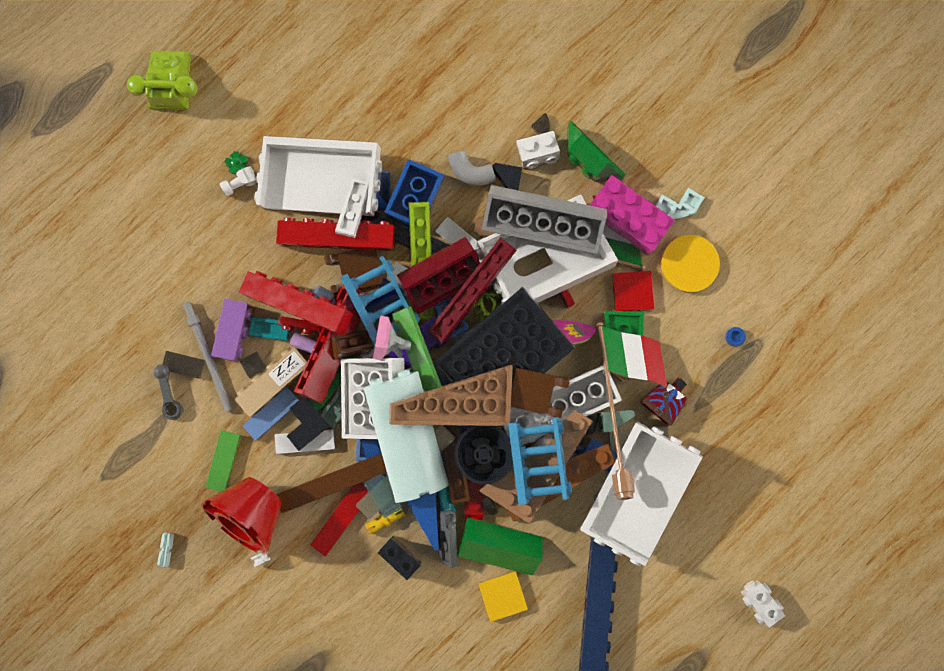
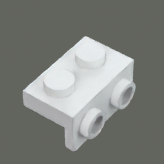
M554 131L516 141L523 169H533L544 163L552 164L560 158V150Z

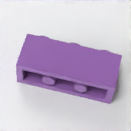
M224 299L211 356L235 362L242 358L244 351L242 342L248 335L246 325L247 321L251 320L253 312L250 309L251 305Z

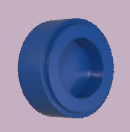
M739 327L730 328L725 334L727 344L732 347L742 345L746 339L744 330Z

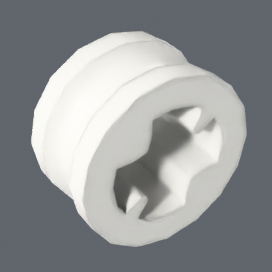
M259 553L251 557V560L255 561L254 567L271 559L267 556V553Z

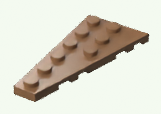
M512 365L391 402L389 424L508 426L511 410Z
M576 410L563 420L564 433H561L565 466L593 422ZM554 432L546 434L532 447L556 444ZM557 452L527 456L524 459L525 467L528 466V468L558 465ZM512 465L504 478L495 483L487 484L480 490V492L529 524L547 495L534 496L532 499H529L530 503L519 505L514 465ZM560 473L530 476L527 479L528 487L532 489L554 486Z

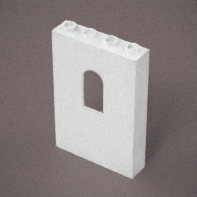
M582 195L567 200L587 205ZM494 233L477 241L475 249L479 260H483L501 237L517 250L492 283L496 293L501 294L503 298L501 300L502 303L522 286L537 303L614 268L618 261L604 234L602 235L598 254L500 233ZM545 248L553 263L528 276H519L514 271V264L517 260Z

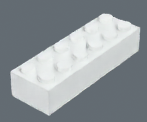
M604 365L569 380L568 388L553 387L549 406L562 408V417L559 418V421H563L575 410L584 416H588L610 406ZM609 372L613 403L615 404L622 401ZM511 407L510 423L518 422L523 428L553 424L552 418L554 417ZM503 426L505 433L510 438L509 426ZM548 433L524 436L522 438V445Z

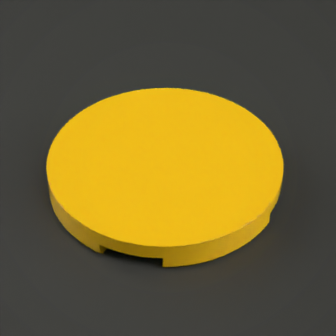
M683 235L674 239L666 247L661 258V270L666 281L674 288L687 293L698 292L711 285L716 279L720 267L719 255L715 247L707 239L698 235Z

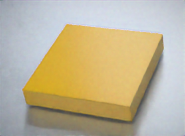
M516 571L478 583L490 622L528 610Z

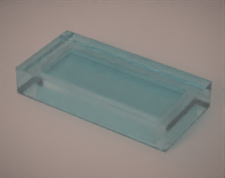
M382 473L364 483L384 518L402 509L400 502H395L393 491Z

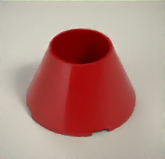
M247 477L206 499L202 503V508L212 521L216 518L222 525L220 529L234 540L256 553L262 550V554H266L271 544L282 502L265 484L252 477Z

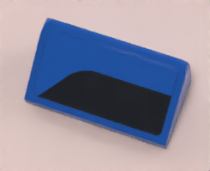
M381 171L378 173L380 190L376 193V199H378L377 210H386L390 201V172Z

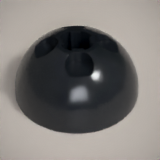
M475 425L467 429L460 436L455 447V461L459 471L468 480L478 484H492L504 478L513 465L509 436L496 426Z

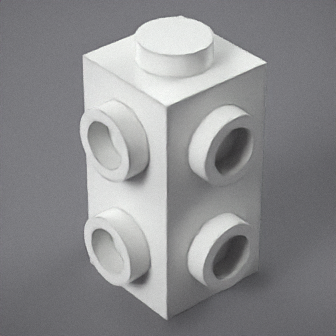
M757 580L755 582L750 581L744 586L745 589L741 591L744 596L742 600L749 609L753 608L756 613L754 617L760 625L764 624L770 628L785 617L781 611L784 609L777 599L774 600L771 597L770 593L772 591L765 582L762 584Z

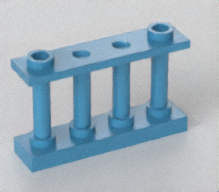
M383 256L380 257L383 265L355 279L354 277L350 278L348 274L340 277L374 345L377 336V330L374 326L376 320L380 316H385L403 306L404 308L409 307L391 272L395 269L390 259L386 261ZM387 272L391 283L367 295H358L356 289L359 288V285ZM394 289L396 290L400 300L374 313H367L365 306L368 305V302ZM414 311V315L418 323L420 322V320L416 312ZM396 323L392 324L394 331H398Z
M559 417L552 418L553 424L523 428L518 422L508 423L519 505L530 503L529 499H532L534 496L562 493L563 500L570 498L569 494H572L571 482H567L561 433H564L563 421H559ZM554 432L556 443L554 445L530 448L522 445V438L524 436ZM557 452L558 465L535 468L525 467L524 459L527 456ZM560 473L561 485L532 489L528 487L527 479L530 476Z

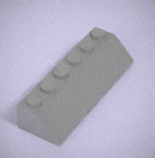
M491 185L482 230L598 254L607 219V209Z

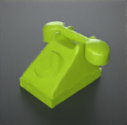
M151 51L146 80L141 75H132L127 81V89L134 96H141L145 93L150 109L188 110L189 98L195 96L198 91L197 84L189 74L191 54L181 51Z

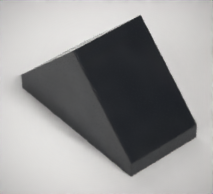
M494 163L492 165L493 171L503 186L508 189L519 190L522 167Z

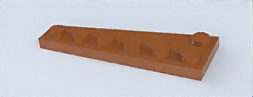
M606 444L570 458L565 467L567 482H571L572 488L615 464L616 460L610 445ZM560 476L554 486L561 485ZM562 493L547 495L546 499L544 500L541 506L560 496ZM509 511L513 522L520 519V517Z

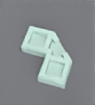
M688 188L679 204L662 194L655 206L676 220L695 215L705 197Z

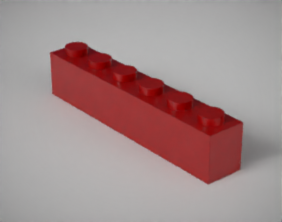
M286 217L284 220H278L276 244L282 247L395 251L396 227L387 221H381L380 224H372L371 221H360L355 238L336 234L335 230L338 223H334V220L322 219V222H314L315 220L310 218H303V221H295V218Z
M256 271L255 274L247 272L239 289L240 294L344 336L353 316L351 312L347 311V306L338 302L336 305H333L330 299L320 296L319 299L315 298L314 293L305 289L303 292L298 291L299 287L290 283L287 286L282 285L283 281L274 277L271 280L267 279V275L262 272Z
M342 285L333 305H336L337 302L347 306V311L353 314L345 334L353 333L359 326L360 316L345 286ZM356 289V291H357V293H358L359 296H360V295H363V296H364V295H367V294L363 293L362 291ZM325 328L322 329L296 385L295 393L318 403H322L327 397L328 388L335 379L337 368L341 363V359L335 360L332 337L340 334Z

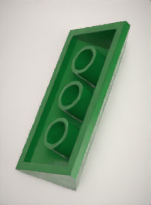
M467 517L457 556L533 575L543 560V537Z

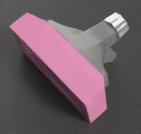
M380 316L373 359L382 360L391 351L398 358H402V350H410L411 342L397 337L389 317Z

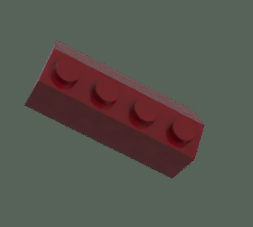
M464 237L397 274V277L416 312L420 314L456 294L478 267L480 261L468 239Z

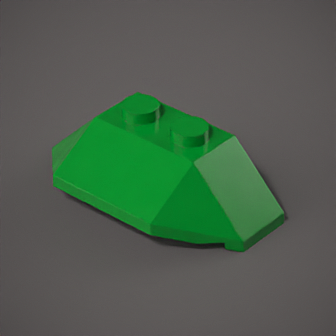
M572 120L569 122L567 127V155L569 156V161L575 166L578 165L582 169L583 175L588 179L591 178L593 181H607L611 175L622 181L626 174Z

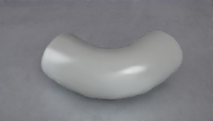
M458 151L448 156L452 170L464 183L481 186L496 182L491 164L482 167L473 166L469 162L466 151Z

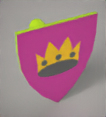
M553 321L573 345L590 340L597 329L577 321Z

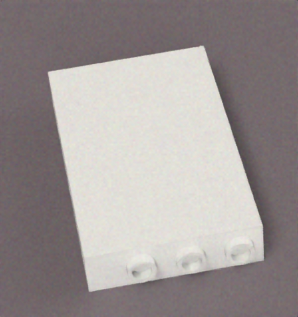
M264 136L262 153L259 155L260 172L257 173L258 191L255 192L254 197L256 205L262 209L341 214L351 179L355 178L369 182L368 198L362 215L374 216L375 211L378 209L376 193L380 190L378 173L382 171V161H380L381 147L378 143Z
M636 422L621 450L623 469H628V472L633 474L634 498L617 500V496L614 494L612 475L616 474V470H619L617 458L580 530L594 537L596 543L612 547V551L617 555L623 556L624 554L630 557V561L635 565L641 566L642 564L646 566L703 456L700 455V450L692 446L686 448L681 445V440L673 436L670 439L663 435L664 431L654 426L650 429Z

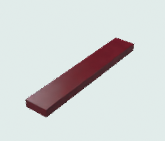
M500 237L428 332L444 344L517 250Z

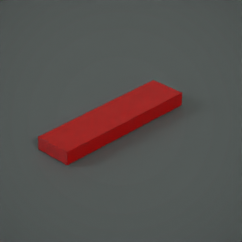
M361 483L352 486L310 546L326 557L359 512L356 504L370 489Z

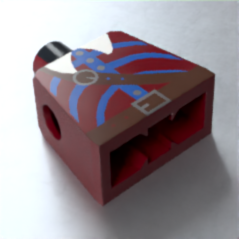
M678 377L672 385L667 382V388L658 385L640 403L667 426H672L687 400L681 394V391L687 384Z

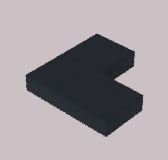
M302 397L290 407V410L301 424L290 432L287 438L300 451L329 428L330 425L306 397Z

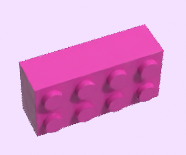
M613 175L610 176L590 204V206L607 209L605 225L648 256L654 251L675 221Z

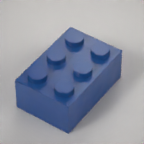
M408 159L386 207L385 215L410 227L409 203L429 202L431 211L444 181V174Z

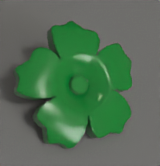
M233 151V154L230 155L231 158H226L224 161L226 166L229 167L228 171L231 174H236L238 170L247 167L248 157L243 154L240 156L238 151Z

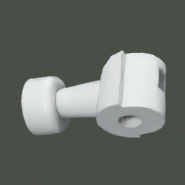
M251 166L239 170L236 173L237 178L231 182L225 180L220 183L227 197L233 194V189L242 185L250 187L257 183V177Z

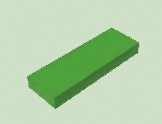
M221 430L205 488L220 492L227 489L241 435Z

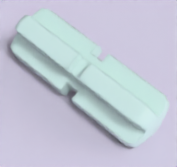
M172 533L162 534L160 546L162 550L159 552L157 563L160 567L169 566L170 549H172L174 534Z

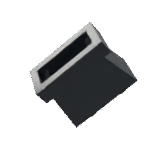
M394 536L378 552L406 580L413 575L422 563Z

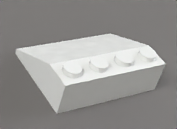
M373 358L341 359L342 438L378 439L364 387L370 385V381L382 378L385 381L397 377L398 372L404 371V358H382V360Z

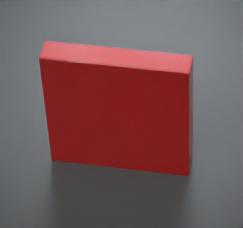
M651 271L612 274L615 311L655 309Z

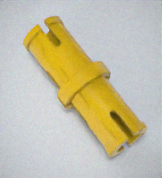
M401 505L387 513L382 512L378 518L366 523L365 525L367 530L369 529V533L372 535L385 526L388 528L392 522L406 516L404 510L401 511Z

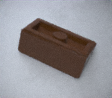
M367 330L332 337L335 360L367 354L374 348Z

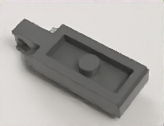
M449 509L440 512L441 524L438 525L439 557L442 564L453 568L458 566L455 511Z

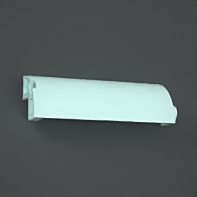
M409 370L398 372V376L391 380L383 381L382 378L370 381L371 384L364 387V392L395 502L420 498L419 495L433 494L447 487L449 483L433 425L389 424L391 402L423 393L418 371L410 372Z

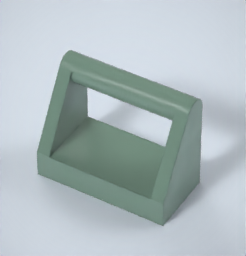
M615 411L617 428L635 416L634 411ZM611 412L598 413L599 432H612Z

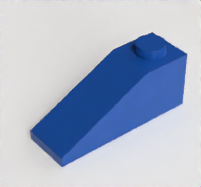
M436 492L419 495L420 498L408 501V506L412 507V512L434 550H439Z

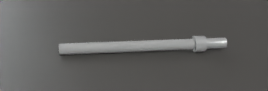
M186 302L183 306L188 316L187 322L190 327L192 326L225 411L233 410L232 404L199 325L201 323L198 315H195L191 302Z

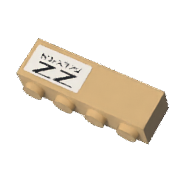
M289 347L281 354L282 358L279 361L271 362L266 367L267 371L263 375L258 374L251 380L252 384L248 388L245 386L237 392L238 397L234 400L249 417L257 414L280 392L289 387L302 375L307 360L297 348L293 347L291 349Z

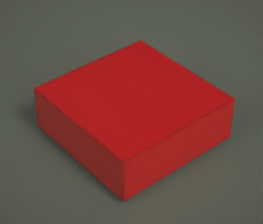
M568 289L559 293L566 308L569 309L575 305Z

